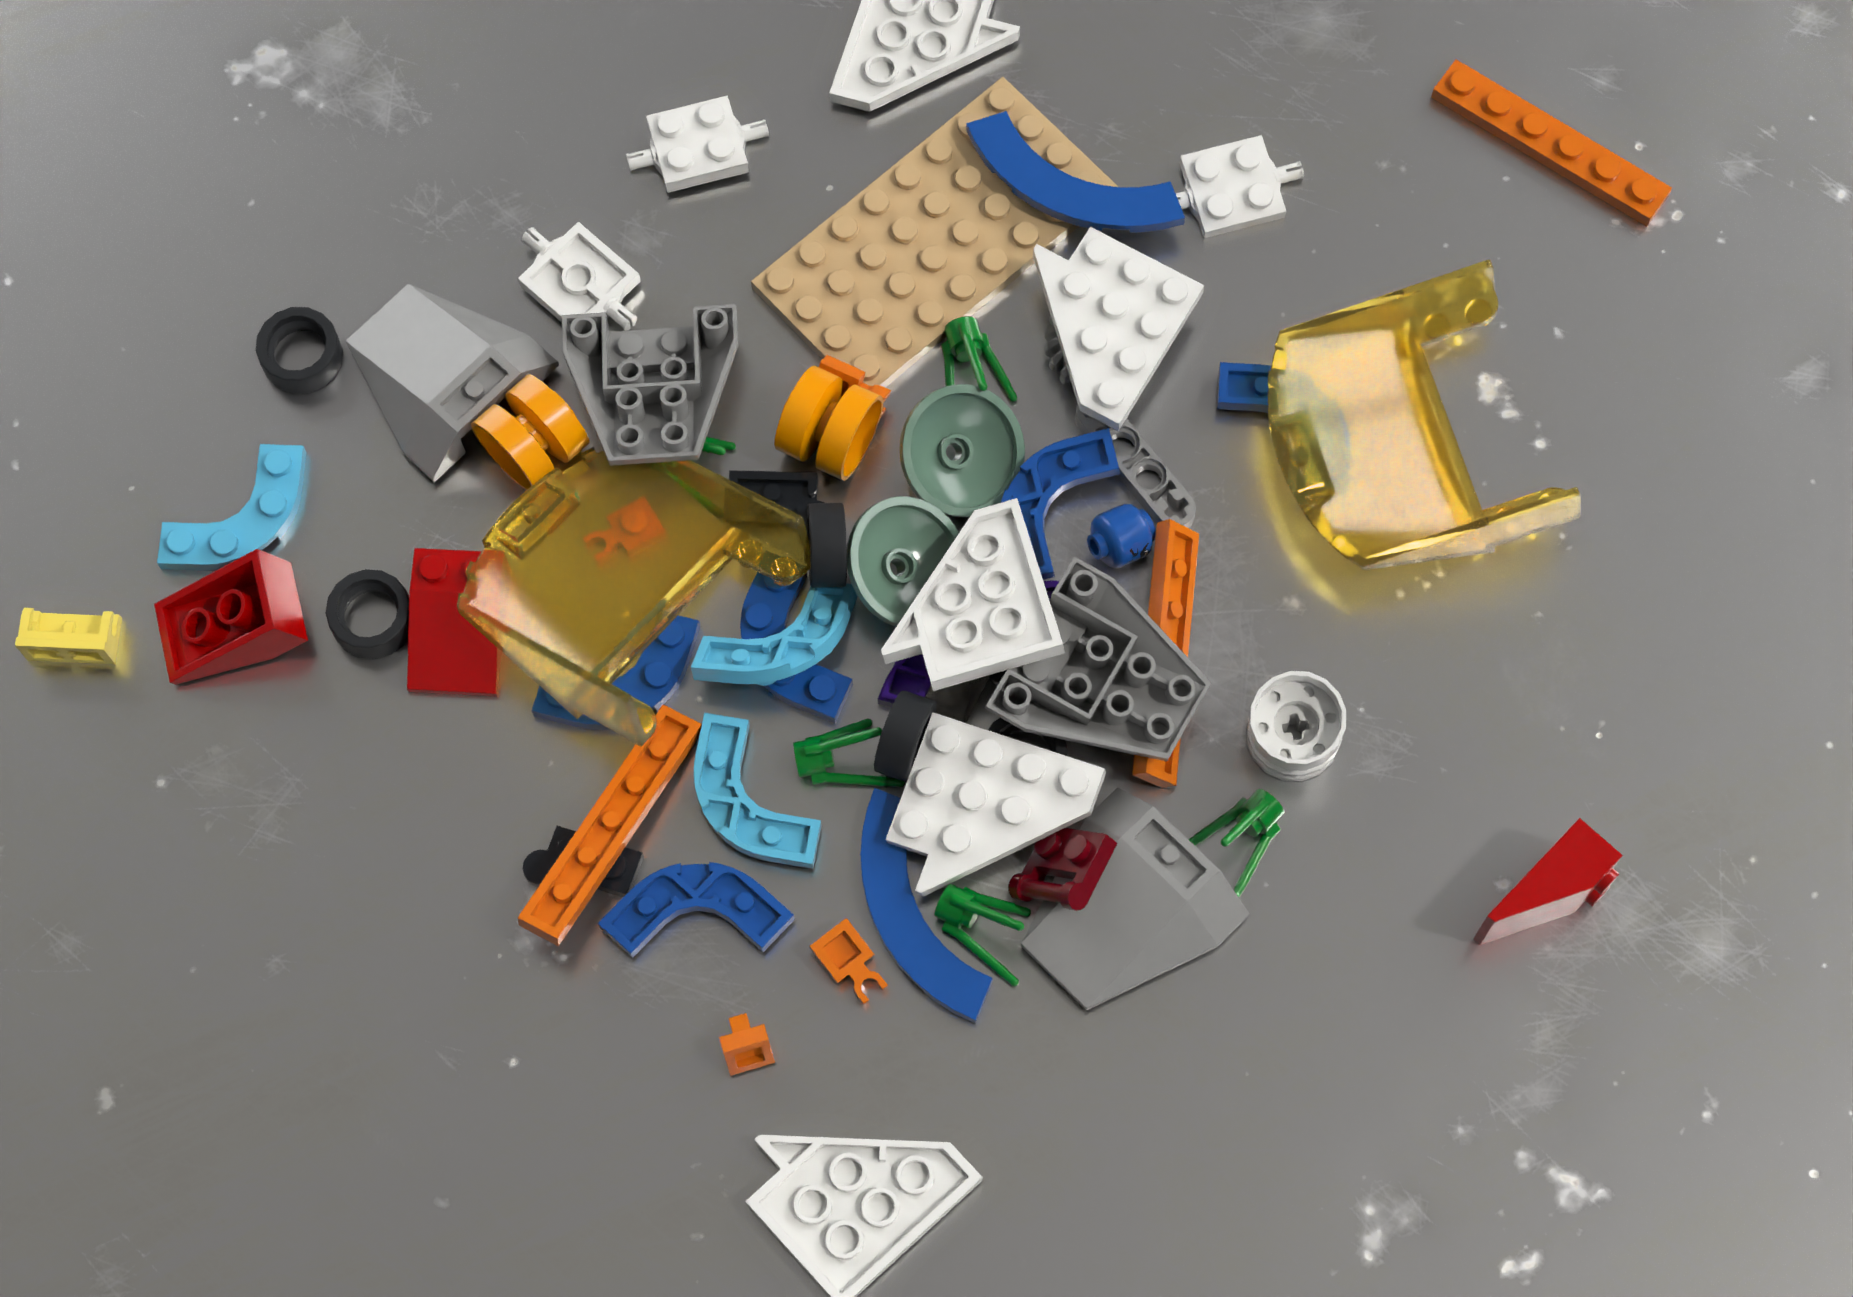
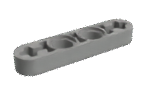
M1077 404L1076 424L1082 434L1103 430L1104 426L1101 422L1094 418L1088 420L1087 414L1081 412ZM1127 418L1119 431L1106 425L1110 430L1112 441L1116 438L1124 437L1129 439L1134 445V450L1126 456L1116 455L1120 474L1117 475L1156 524L1157 522L1171 519L1190 528L1195 518L1196 505L1188 491ZM1143 470H1153L1159 474L1161 482L1157 487L1147 489L1138 484L1136 476ZM1167 489H1170L1167 494V500L1175 509L1181 506L1184 507L1182 519L1176 515L1167 516L1168 504L1162 498Z

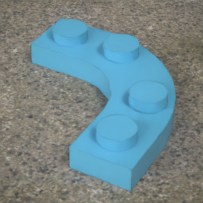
M260 444L255 486L250 500L239 513L230 518L213 523L162 522L157 558L159 567L166 570L216 571L255 549L263 550L277 537L280 540L292 524L300 505L307 454L304 446Z
M846 583L845 587L812 588L810 586L802 610L794 623L780 633L766 638L737 639L703 636L691 665L693 679L767 686L777 680L788 678L812 667L833 651L846 630L857 600V594L852 584Z
M704 713L695 754L694 783L700 807L710 826L726 843L748 856L769 862L813 869L822 826L821 820L775 813L759 807L748 797L741 783V766L750 727L749 720Z

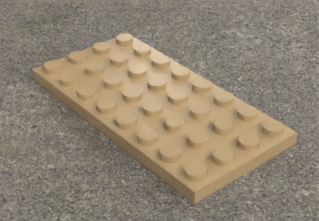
M1001 77L751 281V286L763 301L821 359L829 355L866 372L863 383L870 386L880 385L886 388L946 338L944 329L950 321L959 317H971L1035 264L1033 249L1036 244L1051 250L1079 227L1053 218L1035 209L1013 194L1011 188L996 173H992L975 150L966 131V123L1007 111L1012 124L1022 139L1045 161L1057 169L1084 181L1104 186H1118L1004 77Z

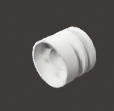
M1288 671L1272 677L1258 690L1249 712L1246 743L1253 760L1265 773L1282 781H1304L1320 775L1333 763L1346 730V708L1340 693L1326 679L1311 672ZM1293 724L1297 731L1302 732L1299 740H1293V735L1287 732L1288 725Z

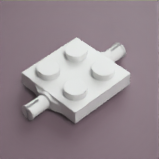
M727 95L647 115V123L651 134L650 149L627 153L626 157L630 171L655 165L656 169L663 176L667 193L749 173L745 155V142L769 137V131L765 119L741 126L740 122L733 115Z
M1262 135L1181 155L1179 164L1185 179V188L1183 192L1175 194L1181 208H1189L1198 220L1204 239L1285 218L1287 211L1280 192L1281 184L1304 179V171L1301 168L1302 164L1300 161L1276 167L1268 156Z
M577 222L564 236L551 242L538 233L534 227L528 229L529 234L527 232L523 234L521 241L536 252L537 256L534 263L518 277L519 285L558 320L562 322V315L606 312V317H611L625 331L631 329L630 324L631 326L635 325L637 316L626 309L621 302L641 282L639 273L580 222Z

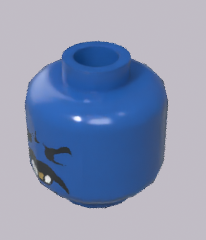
M1122 504L1098 514L1092 520L1090 527L1091 535L1087 537V544L1095 559H1101L1111 568H1121L1146 557L1151 552L1156 529L1151 517L1145 510L1138 509L1131 504Z

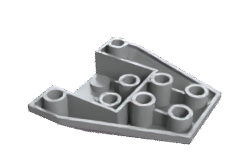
M407 284L346 340L404 455L433 482L438 480L466 453L460 439L472 429L471 423L493 404H499L505 398L506 392L527 374H531L543 381L559 366V362L529 335L410 284Z
M736 304L693 307V326L613 332H609L606 312L562 315L563 356L609 465L699 460L738 348Z
M1074 556L1050 598V604L1065 653L1016 668H1008L985 709L1025 732L1168 761L1209 689L1211 682L1114 578Z
M1117 787L1092 811L1090 816L1085 818L1080 828L1083 831L1107 834L1118 843L1087 905L1082 910L1075 911L1063 908L1060 903L1043 900L1021 942V947L1087 1011L1217 948L1249 916V912L1221 870L1153 805ZM1055 877L1052 883L1063 885L1066 882L1073 881V879Z

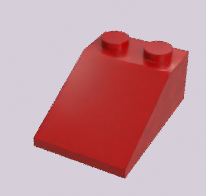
M414 548L409 590L408 692L497 697L511 573L504 552Z
M255 549L154 603L169 681L175 685L274 659L308 641L291 562L259 549Z
M1579 818L1487 915L1473 940L1479 945H1483L1575 913L1585 901L1593 907L1620 875L1614 867L1623 855Z

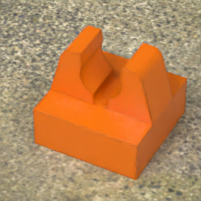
M747 1013L730 1017L729 1022L732 1033L719 1037L730 1076L775 1063L765 1024L751 1028Z

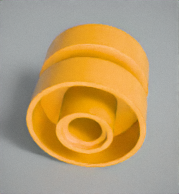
M813 365L801 376L784 405L775 434L774 446L776 450L802 462L809 459L818 448L816 468L845 481L857 469L870 446L881 418L883 397L856 384L852 385L841 397L842 378Z
M527 374L505 394L506 400L516 417L502 407L493 404L471 423V428L478 441L499 467L524 490L534 493L556 473L545 450L558 460L568 463L589 445L590 441L585 429L564 399L540 379Z

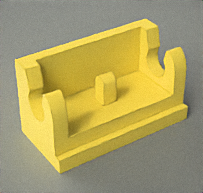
M24 607L15 646L27 661L116 665L122 618L119 614H114L113 611H104L101 616L41 613L40 611H34V608Z

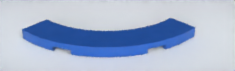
M1007 111L966 123V131L988 169L992 173H996L1011 188L1013 194L1035 209L1053 218L1084 228L1092 227L1099 231H1102L1103 228L1130 230V233L1164 230L1184 225L1185 223L1184 213L1170 181L1144 187H1113L1087 182L1057 169L1033 151L1012 124Z
M874 788L866 810L860 854L862 883L874 926L885 948L898 967L927 996L953 1014L976 1023L993 978L975 970L956 957L941 943L925 922L911 890L907 872V850L889 844L886 841L901 798Z

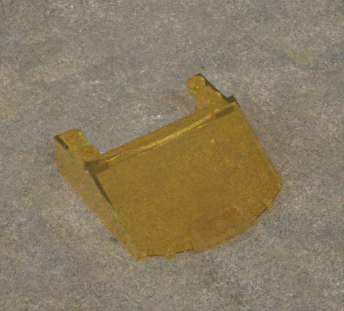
M1490 259L1279 331L1274 346L1275 352L1271 371L1269 370L1268 419L1279 466L1288 488L1312 526L1334 549L1362 570L1495 552V546L1581 518V495L1578 487L1568 490L1551 487L1482 510L1422 346L1443 341L1448 337L1475 328L1484 327L1495 318L1498 312V298L1495 292L1494 267Z
M594 447L580 453L582 461L563 472L557 467L534 483L498 518L482 540L484 549L477 561H470L465 573L468 580L464 592L459 593L457 609L461 616L577 720L584 714L641 747L656 730L657 719L655 713L650 706L612 685V683L732 559L738 561L745 568H752L773 579L777 585L786 586L801 578L810 569V544L803 518L800 515L691 460L609 465L604 451L597 453Z

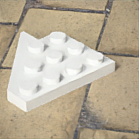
M861 0L829 92L830 102L871 112L1018 41L1020 26L989 19L994 0Z
M1090 227L1069 260L1038 244L1033 249V258L1079 409L1090 417L1119 431L1202 296L1204 285Z
M1017 498L974 510L881 649L885 664L923 654L932 689L936 691L1002 672L1008 668H1016L1065 653Z
M933 712L886 841L889 844L927 856L915 889L918 895L926 896L1090 816L1106 771L1105 768Z
M759 1135L754 1139L755 1143L777 1166L779 1171L745 1202L829 1297H857L982 1181L983 1177L950 1142Z

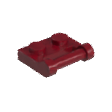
M1070 828L1057 831L1035 842L1034 850L1022 873H1017L1010 879L1008 884L1009 894L1013 899L1027 902L1032 899L1060 903L1063 908L1069 910H1082L1087 905L1118 843L1104 833ZM1046 875L1073 879V881L1062 885L1044 882Z

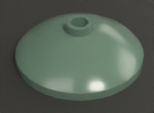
M956 384L934 390L914 406L901 432L899 453L901 467L907 483L919 499L936 506L945 515L969 517L974 510L1001 503L1005 490H1008L1011 482L1020 471V466L1024 463L1025 444L1016 416L1000 397L987 389L981 391L979 386ZM948 445H952L955 449L956 454L953 460H950L946 455Z
M897 496L882 500L872 505L858 518L847 543V569L857 596L873 615L887 624L897 627L958 536L959 531L953 522L931 503L908 496ZM890 563L896 566L897 575L893 574Z

